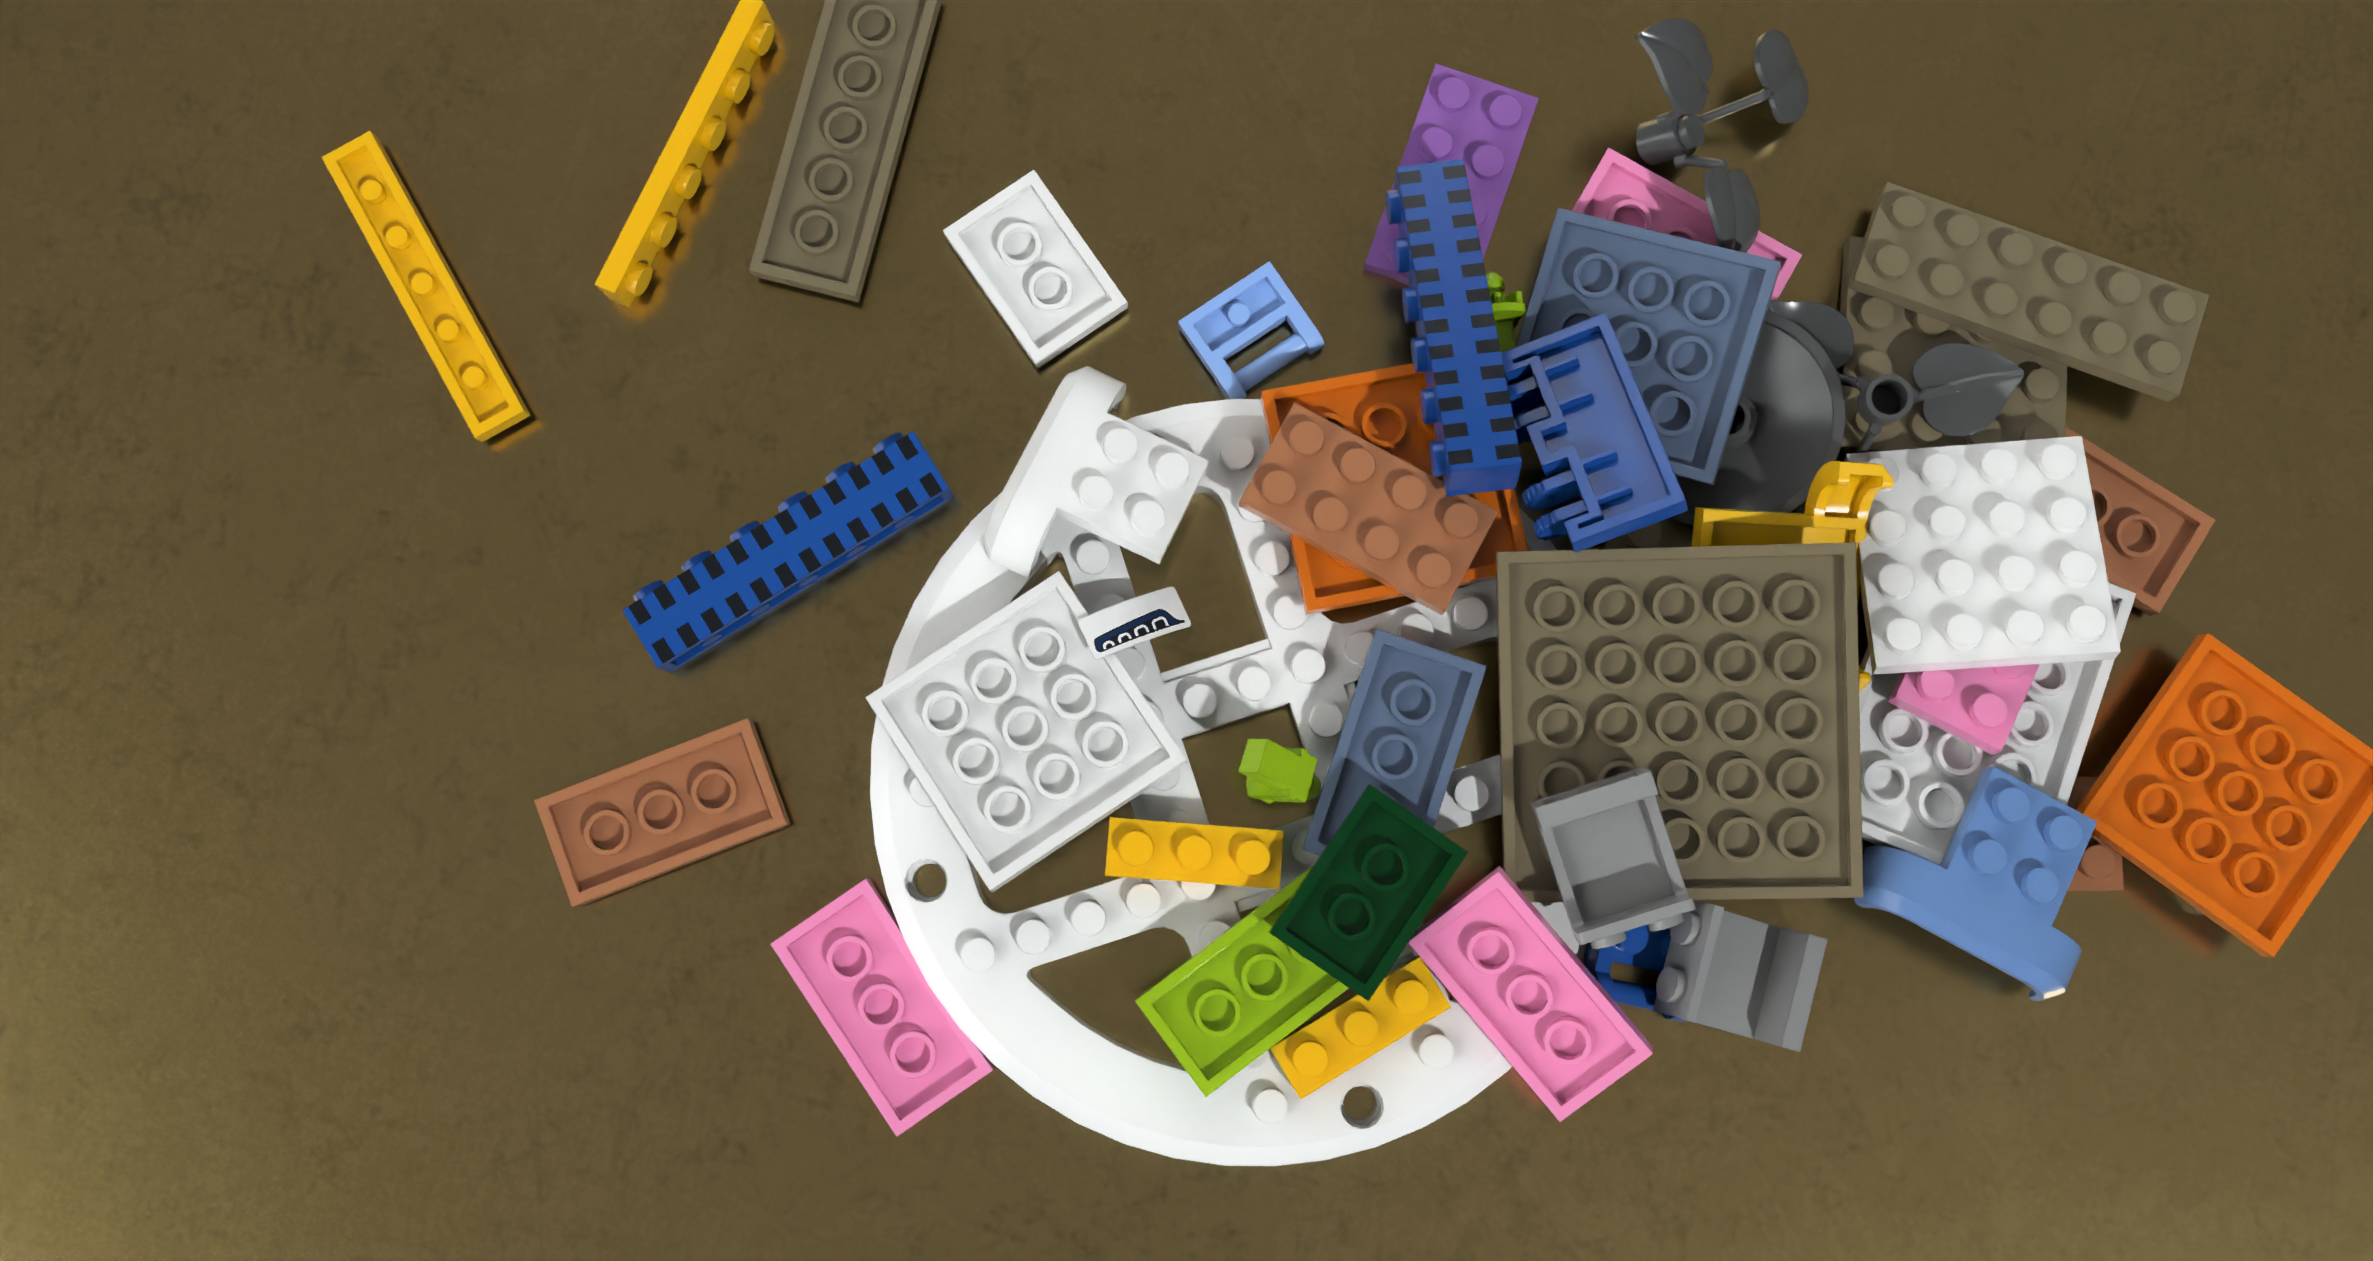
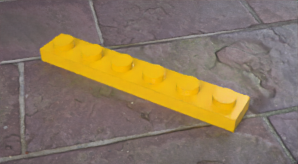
M740 0L595 282V285L610 300L629 308L635 295L640 296L647 289L653 272L651 264L659 248L666 247L672 240L677 228L676 215L684 199H690L696 193L702 177L700 168L709 150L715 151L721 144L726 131L725 119L733 103L738 104L745 97L751 79L749 72L757 56L765 55L772 44L775 34L774 21L764 1Z
M368 131L322 156L326 167L474 438L484 442L531 416L379 138L371 131Z

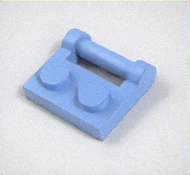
M1270 261L1178 321V328L1215 380L1225 399L1247 398L1246 391L1303 353L1307 352L1309 355H1312L1325 346L1319 331ZM1287 321L1294 332L1293 335L1237 372H1232L1226 363L1227 359Z

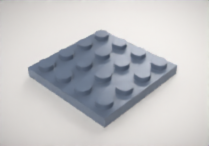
M1558 208L1516 347L1606 312L1675 475L1713 485L1781 268V261ZM1530 376V377H1528V378H1525V379H1523V380L1517 381V382L1512 383V384H1510V385H1509V383H1508V380L1506 379V381H1507V387H1509V386H1511V385H1514V384H1516V383H1519V382H1521V381L1527 380V379H1529V378H1532V377H1534V376ZM1544 403L1532 407L1530 409L1524 410L1522 412H1519L1517 414H1513V418L1515 419L1516 416L1544 406Z

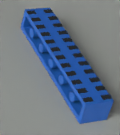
M1464 159L1396 167L1394 190H1386L1385 205L1389 225L1398 224L1400 238L1394 239L1397 273H1407L1409 288H1403L1402 290L1404 317L1406 322H1415L1418 338L1411 339L1413 368L1415 373L1424 372L1427 389L1420 390L1422 419L1424 424H1433L1436 441L1429 443L1432 474L1434 477L1443 476L1446 497L1514 489L1520 474L1522 459Z
M914 431L906 436H903L901 432L888 436L873 448L875 455L857 466L854 462L841 465L826 476L825 480L828 484L810 495L806 491L794 494L778 506L777 509L780 513L763 524H760L759 521H753L740 527L730 535L729 539L732 543L714 554L710 550L701 552L681 566L683 573L667 583H664L663 580L652 582L633 595L635 602L622 611L656 667L670 673L953 499L955 496Z

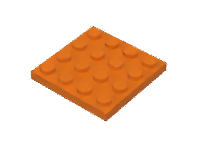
M1413 363L1261 391L1260 399L1270 445L1295 402L1433 476L1429 457V443L1436 441L1433 424H1424L1420 406V390L1427 389L1424 372L1415 373ZM1443 476L1435 477L1443 481ZM1515 488L1467 494L1499 512L1459 586L1496 579V552L1529 551ZM1289 533L1305 615L1405 596Z
M2204 633L2197 635L2076 811L2097 821L2092 834L2262 957H2275L2373 812V749L2214 636Z

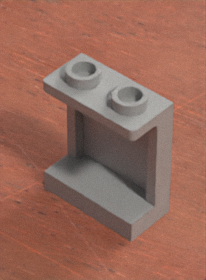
M1643 766L1530 802L1574 937L1580 945L1591 943L1592 949H1602L1619 944L1627 939L1625 931L1648 925L1650 931L1674 927L1684 922L1683 913L1696 909L1692 896L1686 890L1655 797L1659 793L1652 772Z

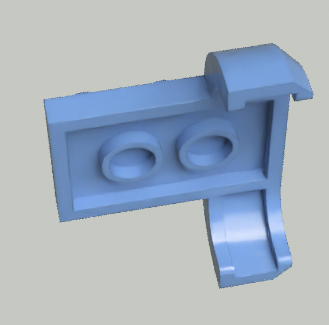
M1995 766L1984 768L1941 864L1937 865L1917 855L1891 847L1867 846L1863 853V898H1854L1856 905L1862 908H1875L1887 911L1922 927L2023 982L2031 988L2028 998L2033 1001H2042L2065 993L2082 954V949L2073 939L2052 927L2097 821Z

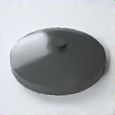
M1767 310L1714 484L1709 485L1675 475L1686 499L1688 511L1671 518L1693 527L1695 507L1792 513L1806 503L1811 483L1818 470L1825 463L1837 460L1843 443L1846 416L1841 381L1835 366L1825 350L1806 330L1795 322Z

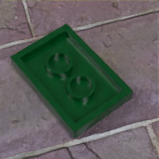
M1369 784L1269 930V933L1369 1001L1468 854V851Z

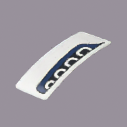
M1171 586L1087 615L1079 619L1078 624L1093 658L1100 660L1144 641L1190 627L1191 621L1176 589Z

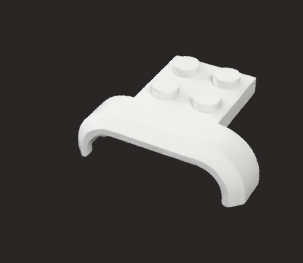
M1089 366L1070 372L1056 390L993 510L984 537V544L991 561L1029 578L1039 559L1040 550L1055 516H1059L1160 564L1207 470L1209 460L1109 414L1112 408L1117 410L1126 392L1127 385Z

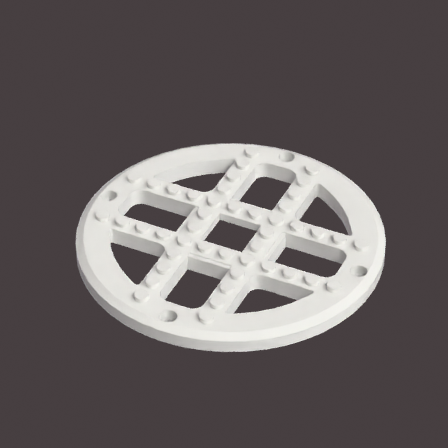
M1226 399L1183 404L1125 420L1209 460L1207 470L1195 494L1212 497L1219 503L1225 514L1266 638L1160 673L1150 640L1115 653L1187 760L1185 765L1130 801L1136 819L1210 825L1182 739L1288 704L1303 748L1309 751L1308 754L1318 759L1314 774L1319 778L1322 790L1356 689L1355 684L1358 683L1376 629L1447 653H1453L1484 642H1498L1496 579L1472 583L1458 588L1443 615L1418 602L1353 623L1341 624L1331 621L1322 612L1305 615L1289 533L1238 506L1239 500L1270 447L1261 399ZM1000 493L968 524L939 560L920 591L893 648L883 685L1026 593L1057 558L1065 560L1076 597L1089 615L1135 598L1134 589L1120 546L1059 516H1055L1044 539L1037 564L1030 577H1024L991 561L984 544L985 532L1001 495ZM1520 509L1529 551L1557 550L1551 541H1543V539L1539 540L1533 528V523L1535 522ZM876 715L871 744L870 801L874 840L886 894L903 938L929 987L958 1027L997 1068L1029 1094L1074 1122L1123 1144L1176 1159L1223 1166H1281L1323 1161L1375 1148L1419 1130L1470 1101L1512 1067L1455 998L1449 1000L1445 986L1427 966L1451 1008L1303 1099L1299 1098L1271 1049L1254 1060L1209 1096L1205 1097L1183 1066L1151 1057L1117 1042L1092 1027L1035 981L1030 971L1033 967L1149 929L1161 927L1175 930L1184 937L1191 955L1194 956L1241 920L1239 912L1260 906L1315 864L1319 855L1302 850L1313 815L1269 829L1284 831L1280 889L1122 877L1018 912L1005 913L996 910L987 902L974 865ZM1500 754L1453 769L1434 829L1443 834L1502 814ZM926 864L939 866L946 875L945 888L935 897L922 895L915 885L917 872ZM1531 902L1583 963L1587 944L1580 945L1574 937L1563 902ZM1423 921L1421 922V924L1419 925V927H1418L1417 929H1419L1421 926L1424 925V924H1423ZM1407 943L1387 974L1418 956L1409 943ZM1363 1086L1373 1092L1376 1104L1369 1116L1356 1119L1350 1117L1345 1112L1343 1101L1350 1089Z

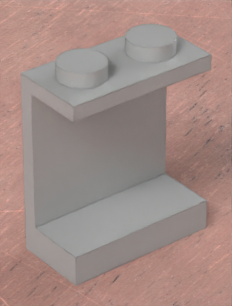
M1694 901L1696 909L1683 913L1684 922L1670 929L1671 940L1664 968L1657 979V996L1653 1011L1800 1052L1828 939L1810 933L1777 927L1724 911V907Z

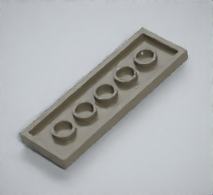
M825 0L750 263L749 272L753 277L859 303L942 0Z
M1886 182L1879 192L1847 287L2167 402L2180 395L2209 298L2208 294L1890 182Z

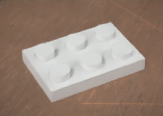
M1032 170L943 230L948 242L1037 369L1128 308V302L1035 170Z

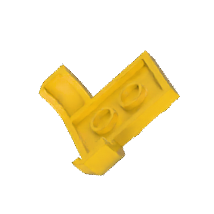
M1829 461L1818 470L1811 483L1804 514L1695 507L1691 547L1856 542L1858 608L1860 591L1859 542L1866 539L1868 515L1874 497L1881 489L1892 488L1894 479L1882 464ZM1859 666L1860 692L1870 683L1871 677L1868 672H1865Z

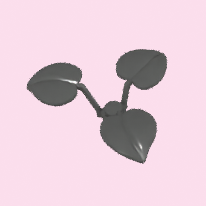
M1672 18L1660 21L1639 32L1635 39L1650 56L1662 88L1674 108L1667 113L1658 115L1656 119L1643 122L1638 126L1636 131L1638 152L1642 160L1650 166L1674 160V165L1677 169L1687 166L1709 168L1705 172L1704 194L1719 247L1747 253L1754 243L1760 227L1759 204L1748 176L1741 169L1729 171L1728 164L1724 159L1693 156L1692 154L1704 142V124L1766 99L1769 100L1772 114L1778 123L1788 124L1797 121L1804 114L1809 97L1804 70L1795 56L1793 46L1788 37L1782 31L1776 29L1767 31L1759 36L1754 48L1755 70L1764 88L1757 93L1697 116L1696 114L1704 109L1706 98L1710 94L1706 83L1712 75L1713 63L1707 42L1699 28L1689 20Z
M1770 300L1768 311L1782 315L1806 330L1828 354L1835 369L1842 367L1848 362L1854 349L1853 329L1840 312L1830 306L1816 302ZM1961 343L1935 346L1923 353L1915 361L1912 367V378L1919 391L1913 389L1905 378L1896 374H1884L1870 382L1864 376L1857 378L1837 372L1841 385L1856 388L1860 391L1857 399V409L1863 420L1869 423L1868 430L1854 453L1867 452L1876 436L1880 434L1882 426L1890 425L1902 418L1910 411L1913 403L1923 401L1922 415L1924 420L1937 432L1951 437H1964L1977 433L1987 427L1998 416L2009 396L2024 377V371L2006 357L1982 347ZM1805 504L1795 510L1794 513L1804 514Z

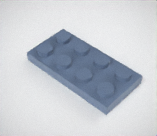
M1376 629L1302 850L1320 856L1369 784L1434 828L1487 666Z

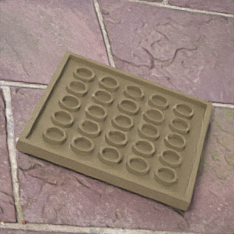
M1856 542L1586 549L1576 553L1574 550L1496 552L1503 870L1530 902H1563L1530 802L1642 766L1652 772L1659 793L1655 797L1686 890L1693 900L1863 898Z

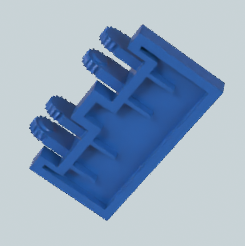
M1606 312L1501 353L1509 385L1534 376L1508 387L1512 413L1517 414L1544 403V406L1516 416L1514 419L1518 444L1532 442L1545 477L1568 468L1571 469L1542 480L1540 483H1535L1529 486L1528 489H1525V492L1522 493L1525 507L1528 510L1539 511L1540 509H1545L1548 506L1552 507L1578 496H1581L1582 499L1556 509L1552 513H1546V515L1536 519V522L1533 523V528L1539 540L1550 541L1551 539H1557L1559 536L1568 535L1576 553L1688 511L1684 494Z

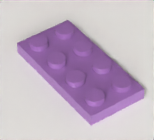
M1435 63L1400 166L1464 159L1482 257L1484 258L1539 98ZM1394 180V183H1393V185H1392L1391 190H1394L1395 180ZM1385 205L1363 270L1409 285L1407 273H1397L1394 239L1400 238L1398 224L1389 225Z

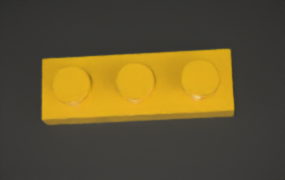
M1110 817L1105 876L1280 889L1284 831Z
M1418 955L1387 974L1369 1001L1356 993L1287 1035L1270 1049L1299 1098L1303 1099L1450 1009L1451 1006L1427 966Z

